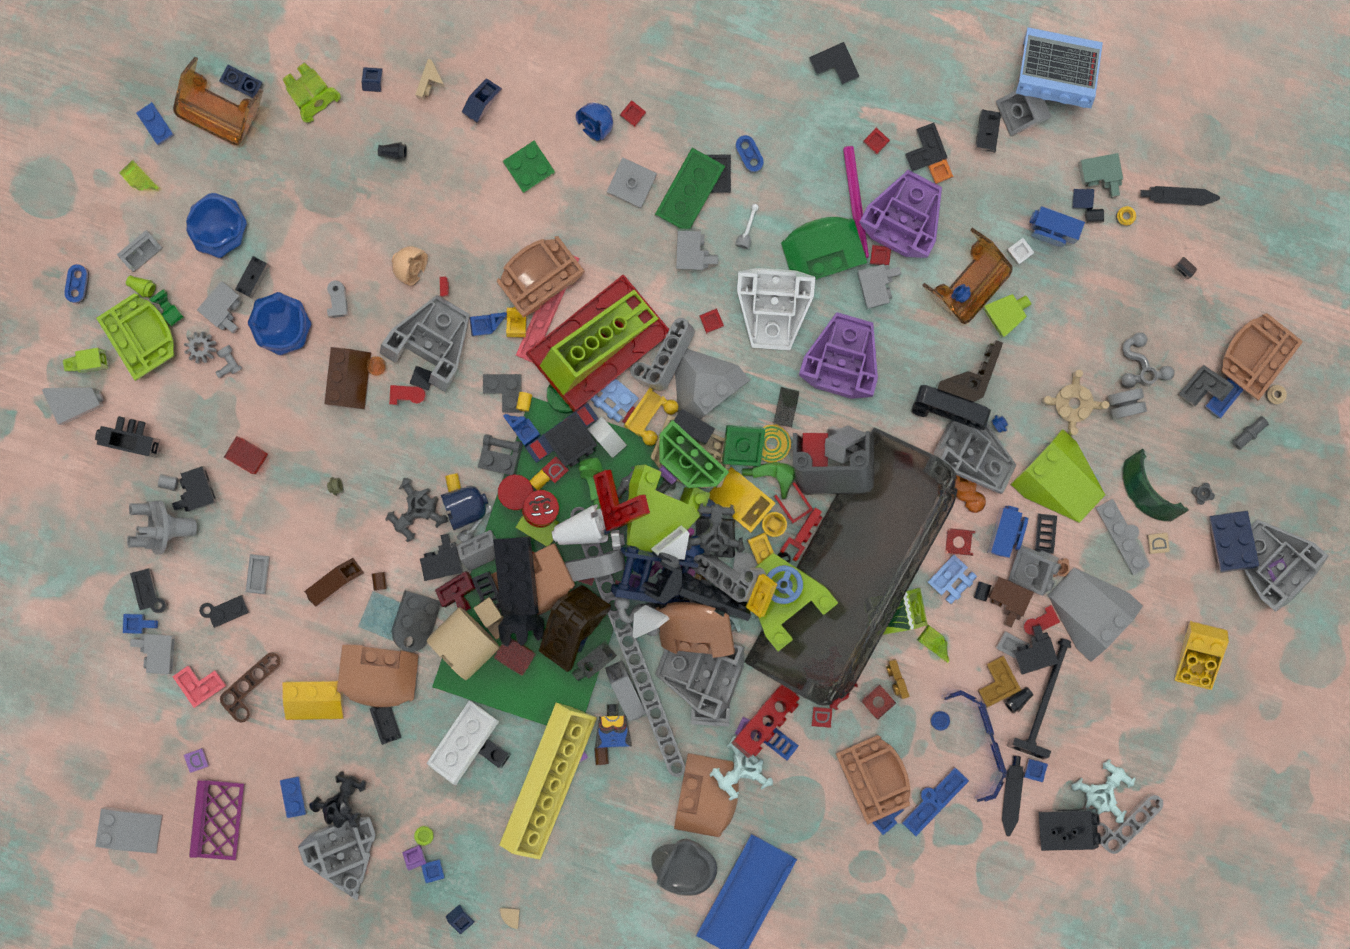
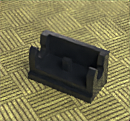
M984 109L980 111L975 150L996 153L1001 119L1000 112Z
M252 256L235 290L253 298L270 265Z
M392 707L369 708L382 745L402 738Z

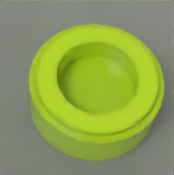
M421 826L414 833L415 841L422 846L430 844L434 838L433 830L428 826Z

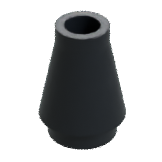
M402 142L379 145L378 156L401 161L407 157V146L402 144Z
M1025 687L1021 691L1007 697L1004 703L1013 714L1020 712L1033 696V693L1028 687Z

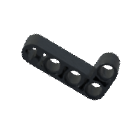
M921 385L911 412L920 417H927L930 412L963 425L984 430L991 410L986 406L934 387Z

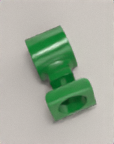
M162 289L149 299L151 302L160 305L163 309L161 314L170 326H174L184 318L175 304H170L168 293L165 289Z

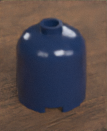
M466 486L441 495L446 512L449 510L451 512L448 514L453 530L482 519L486 514L485 505L489 504L485 493L481 494L475 486Z

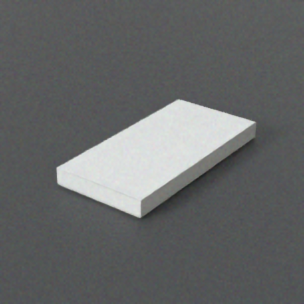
M469 700L426 764L449 782L457 785L499 721Z

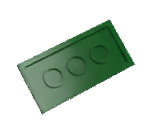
M692 147L655 215L678 228L691 229L722 174L725 165Z

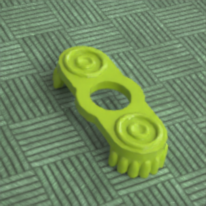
M330 87L316 95L300 110L301 119L306 123L313 121V116L317 112L325 109L333 100L336 102L340 100V93L335 88ZM317 100H324L321 106H314V103Z

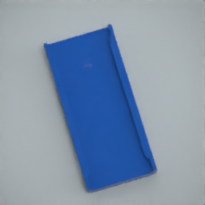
M751 834L699 928L696 937L707 941L719 949H749L797 859Z

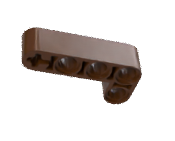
M278 652L266 654L221 694L220 703L234 720L242 723L252 717V709L245 702L244 698L282 665L283 657ZM270 657L277 658L275 661L277 664H272L269 667L264 666L271 661ZM257 668L263 671L261 679L256 678L254 675V671ZM242 681H246L249 685L246 692L240 689ZM227 694H232L234 696L233 704H228L226 702L225 698ZM240 708L247 711L245 719L240 718L238 715Z

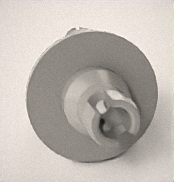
M162 501L129 504L130 516L146 515L148 517V527L137 526L136 531L139 532H136V536L129 535L127 537L128 548L144 547L145 549H152L154 554L160 555L164 553L167 541L173 537L195 536L197 524L194 518L172 517L167 514L166 507Z

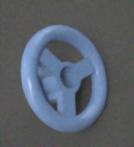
M782 565L773 568L767 576L772 579L776 573L785 571L784 577L777 582L776 589L783 594H788L790 597L779 598L773 594L771 600L779 604H788L800 596L803 590V579L796 569L791 566ZM791 574H793L797 580V589L795 593L792 591L793 584L790 581ZM783 582H787L786 588H781Z

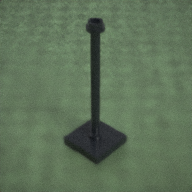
M1060 638V641L1057 643L1060 646L1057 653L1059 663L1053 665L1029 738L1025 741L1011 738L1007 744L1009 748L1042 760L1050 757L1051 750L1037 746L1035 741L1067 648L1071 649L1072 647L1071 641Z

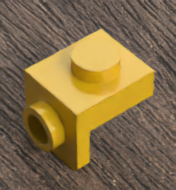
M515 306L507 308L506 336L526 337L527 317H522Z

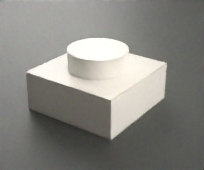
M1024 238L1007 249L1018 265L1034 254V251Z

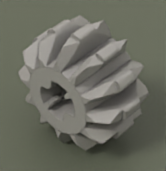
M201 331L200 337L197 332H194V339L190 336L187 337L191 341L190 344L184 343V346L189 347L184 353L191 354L188 359L191 361L195 359L197 364L200 363L201 358L204 363H207V356L210 359L214 358L210 352H217V349L211 347L216 345V341H210L212 335L206 336L204 331ZM198 344H204V346H202L204 347L203 351H197V349H199L197 348Z

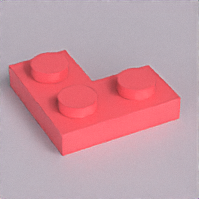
M189 665L172 676L194 708L227 686L216 670L202 680H199Z

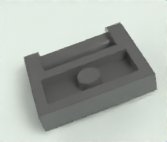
M485 434L478 468L507 475H516L523 446L522 442H510ZM491 445L511 449L513 454L507 455L490 451Z

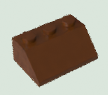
M331 347L325 405L365 410L371 352Z

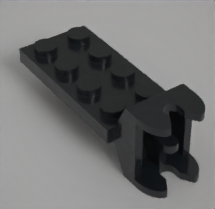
M531 536L493 539L501 616H504L498 625L500 640L504 646L508 647L512 641L511 635L515 633L520 646H523L528 640V631L533 630L534 637L539 641L543 638L545 626L544 619L537 615L539 609Z
M663 552L659 553L658 557L662 559L660 564L664 568L661 573L657 574L658 580L656 584L644 582L643 587L647 588L645 591L647 596L666 603L679 593L681 596L749 621L751 612L746 608L747 602L734 600L720 588L711 585L707 580L695 579L689 573L682 574L677 557Z

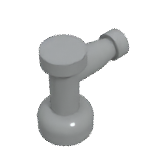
M230 345L217 352V355L220 358H225L228 363L221 370L215 372L218 378L223 377V375L230 371L232 374H235L242 369L241 365L238 366L232 357Z

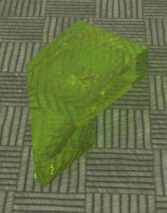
M134 160L119 172L128 184L138 191L143 189L157 190L159 188Z
M927 625L917 641L948 663L950 660L947 652V640H945L942 634L930 625Z

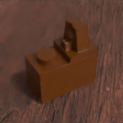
M997 576L988 598L992 599L990 603L999 607L1002 604L1005 605L1003 614H1006L1007 617L1004 625L1012 628L1015 619L1020 621L1021 617L1024 616L1034 592Z

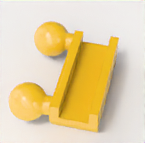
M652 388L647 390L624 424V427L639 437L641 436L643 442L648 446L656 444L658 436L654 431H646L644 429L659 407L662 405L664 411L669 415L675 414L679 408L675 400H666L664 396L661 397L652 391Z

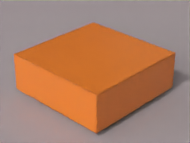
M946 159L928 166L935 184L953 177Z

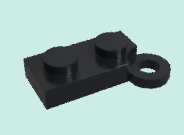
M150 568L130 573L139 610L151 608L155 613L163 612L166 609V602L162 598H157ZM156 602H160L162 604V607L160 609H157L155 607Z
M243 595L215 607L211 603H204L199 609L201 616L210 618L214 628L250 613ZM205 607L211 609L209 614L204 613Z

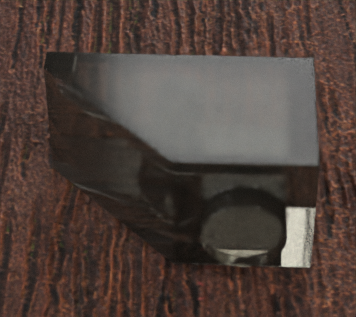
M784 387L780 388L773 425L792 428L800 391Z

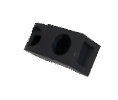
M489 739L486 740L478 752L498 768H503L511 756L510 752Z

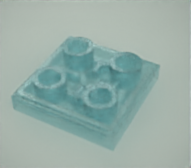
M373 591L358 627L393 641L392 627L400 602Z

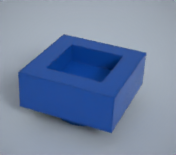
M1028 758L1024 778L1043 782L1048 764Z
M440 859L421 865L426 883L445 878Z

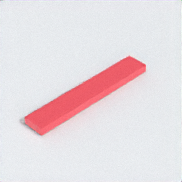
M574 256L577 262H579L580 258ZM567 287L541 305L539 310L535 311L527 328L526 337H523L516 356L533 363L526 355V352L546 336Z

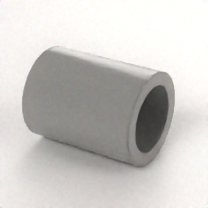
M161 474L158 480V487L175 491L178 485V478Z

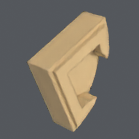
M500 908L503 921L511 928L518 929L520 909Z

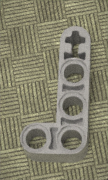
M684 318L676 319L667 333L652 365L636 362L630 369L631 375L644 386L657 391L665 390L694 336L693 326Z
M620 549L598 556L564 562L573 582L616 573L624 570L626 564L624 554Z
M712 554L694 557V560L699 565L698 568H693L738 602H748L760 574L766 575L765 571L760 567L745 568L739 574Z
M1148 794L1124 818V822L1119 823L1113 830L1100 822L1097 826H1102L1104 829L1101 834L1100 845L1112 854L1119 853L1161 811L1163 800L1155 794ZM1151 799L1156 800V807L1151 806ZM1143 807H1146V808H1148L1147 810H1149V811H1151V812L1148 813L1146 810H1144V809H1142V808H1143ZM1138 812L1144 813V819L1141 822H1137L1135 819ZM1130 826L1131 832L1126 836L1123 835L1122 828ZM1115 839L1117 841L1116 848L1109 849V841Z

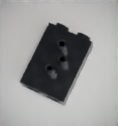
M121 416L117 418L115 429L101 426L96 431V445L156 458L160 439L143 435L146 425L143 421H138L136 433H134L137 421L134 419H129L127 430L122 431L125 417Z
M1096 809L1040 811L1041 851L1094 850L1099 848L1101 835L1098 833L1097 825L1100 823L1099 814L1096 813Z

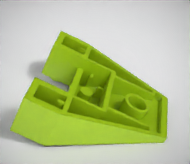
M647 465L635 466L629 483V500L639 495H646L650 514L628 523L627 545L638 547L639 550L653 552L651 548L681 525L686 530L691 527L700 517L697 511L700 504L703 503V506L707 505L710 493L699 488L684 487L679 501L656 490L661 471Z
M772 553L754 568H762L767 576L775 567L782 565L791 566L800 573L803 579V590L795 601L788 604H779L771 600L765 616L758 617L765 636L775 649L780 651L793 640L782 626L786 620L810 601L816 605L823 615L836 606L838 602L822 583ZM785 571L776 573L772 580L777 583L784 577ZM791 574L790 581L793 584L792 591L795 593L797 589V580L795 576ZM783 582L781 588H786L787 582ZM775 589L774 595L777 597H790L788 594H783L778 589Z

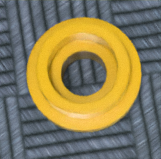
M1129 206L1122 207L1117 212V220L1122 225H1131L1136 220V212ZM1128 213L1129 219H1124L1123 214Z

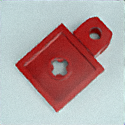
M815 507L795 538L788 537L779 552L784 553L789 544L795 546L799 550L792 560L796 562L805 549L801 543H806L812 535L810 532L813 526L817 527L823 518L820 516L822 511Z

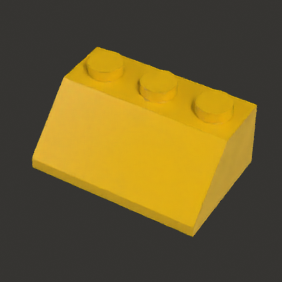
M338 680L282 682L285 719H344L342 691L341 693L337 691Z

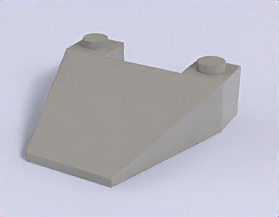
M436 295L391 329L381 344L379 353L396 363L405 348L436 366L431 373L429 383L446 392L456 375L470 314Z

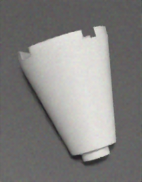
M592 505L556 525L554 531H552L554 541L558 542L559 545L606 542L608 534L604 535L606 528L601 509H596L598 505Z

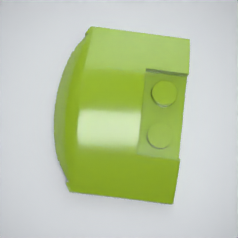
M132 294L96 318L134 381H137L174 357L173 337L166 320L152 303L139 297L138 294Z

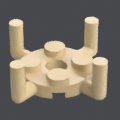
M1077 370L1073 373L1072 384L1063 387L1056 395V398L1046 396L1042 399V403L1045 405H1055V409L1061 418L1069 422L1068 434L1071 436L1078 433L1076 423L1088 418L1093 409L1104 410L1110 405L1108 401H1094L1090 390L1080 385V377L1083 376L1082 370ZM1071 398L1079 400V407L1077 409L1070 407L1069 401Z

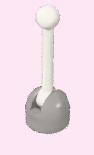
M752 204V212L745 233L739 235L736 239L735 245L740 248L750 249L751 237L748 233L755 212L759 209L758 204Z
M490 505L486 506L485 516L492 511ZM483 518L476 521L470 530L460 532L457 538L462 543L472 539V532Z

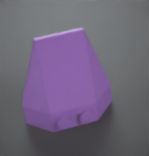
M907 170L867 206L859 223L872 240L905 257L928 258L937 237L942 187Z
M836 312L804 356L799 376L816 389L850 399L873 397L878 380L873 323Z

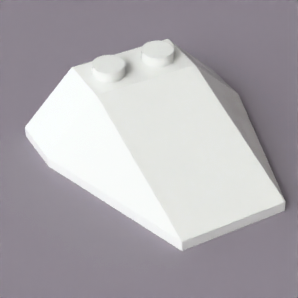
M767 268L738 271L737 293L752 348L791 349L814 297V276L796 270Z

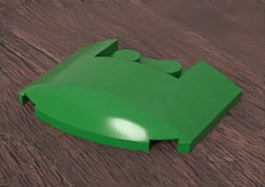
M825 217L807 222L792 231L785 241L781 242L789 270H796L814 276L815 280L868 263L855 221L851 218L849 220L843 217Z

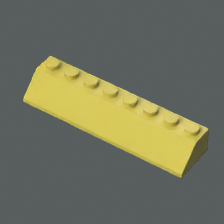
M555 704L499 846L515 855L541 859L597 717L567 705Z

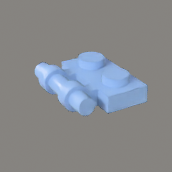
M615 379L601 390L603 394L600 397L596 395L591 401L594 402L595 407H600L608 414L607 417L613 418L619 423L623 417L618 411L623 409L627 413L639 398ZM607 397L616 404L613 408L604 402Z
M953 554L927 583L940 595H943L947 590L950 595L945 600L952 604L961 597V593L967 587L970 588L973 585V581L977 576L971 572L966 577L963 572L968 567ZM958 578L961 579L962 582L954 589L951 585Z

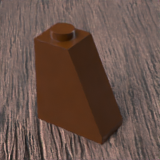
M351 558L335 567L304 592L308 600L316 607L360 577L364 572L355 559Z

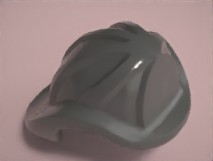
M681 839L676 843L663 845L656 849L651 856L652 868L657 876V885L677 895L693 896L701 894L713 884L717 875V863L713 855L702 845L690 839Z

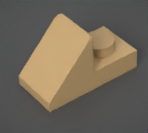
M431 59L427 60L415 94L417 98L422 100L425 99V96H429L432 85H430V82L445 87Z
M488 597L475 606L474 610L484 626L489 629L497 640L499 638L498 625L504 616H501L499 609L491 598Z

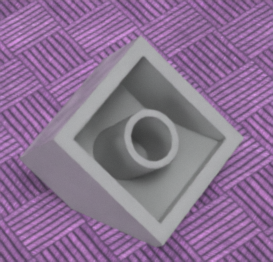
M1016 90L996 101L1011 136L1052 118L1043 99L1016 94Z

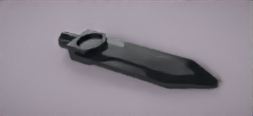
M1155 186L1150 187L1149 190H1140L1139 193L1140 197L1149 198V201L1154 203L1204 206L1220 200V196L1201 188Z
M1013 756V764L1009 765L1006 775L1002 823L1008 837L1011 836L1019 821L1024 777L1023 766H1020L1021 756Z

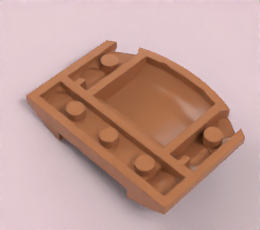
M554 236L555 239L538 240L520 250L504 266L501 279L498 278L496 281L522 317L539 310L541 305L567 286L573 285L585 272L559 236Z
M1268 313L1263 314V317L1251 320L1238 331L1225 352L1222 367L1224 375L1257 401L1260 400L1303 343L1301 339Z
M555 543L533 553L539 609L537 615L551 610L557 600L568 594L570 588L573 589L575 586ZM497 572L491 575L498 589Z
M692 602L668 603L662 609L657 607L655 610L669 617V620L659 627L661 647L675 654L678 651L712 654L713 658L732 655L735 653L729 615L725 613L723 617L714 612L716 608Z
M342 645L337 691L339 693L342 691L350 700L372 707H395L404 702L414 700L419 654L402 650L393 651L362 647L363 645Z
M879 735L836 753L867 825L910 806L911 789L905 766L894 748L883 741Z
M688 753L674 829L714 837L722 835L721 833L727 828L733 818L738 798L729 800L730 796L728 793L719 788L718 781L714 776L710 777V773L713 768H720L719 771L725 777L728 771L734 770L733 761ZM738 783L731 785L736 792H739Z

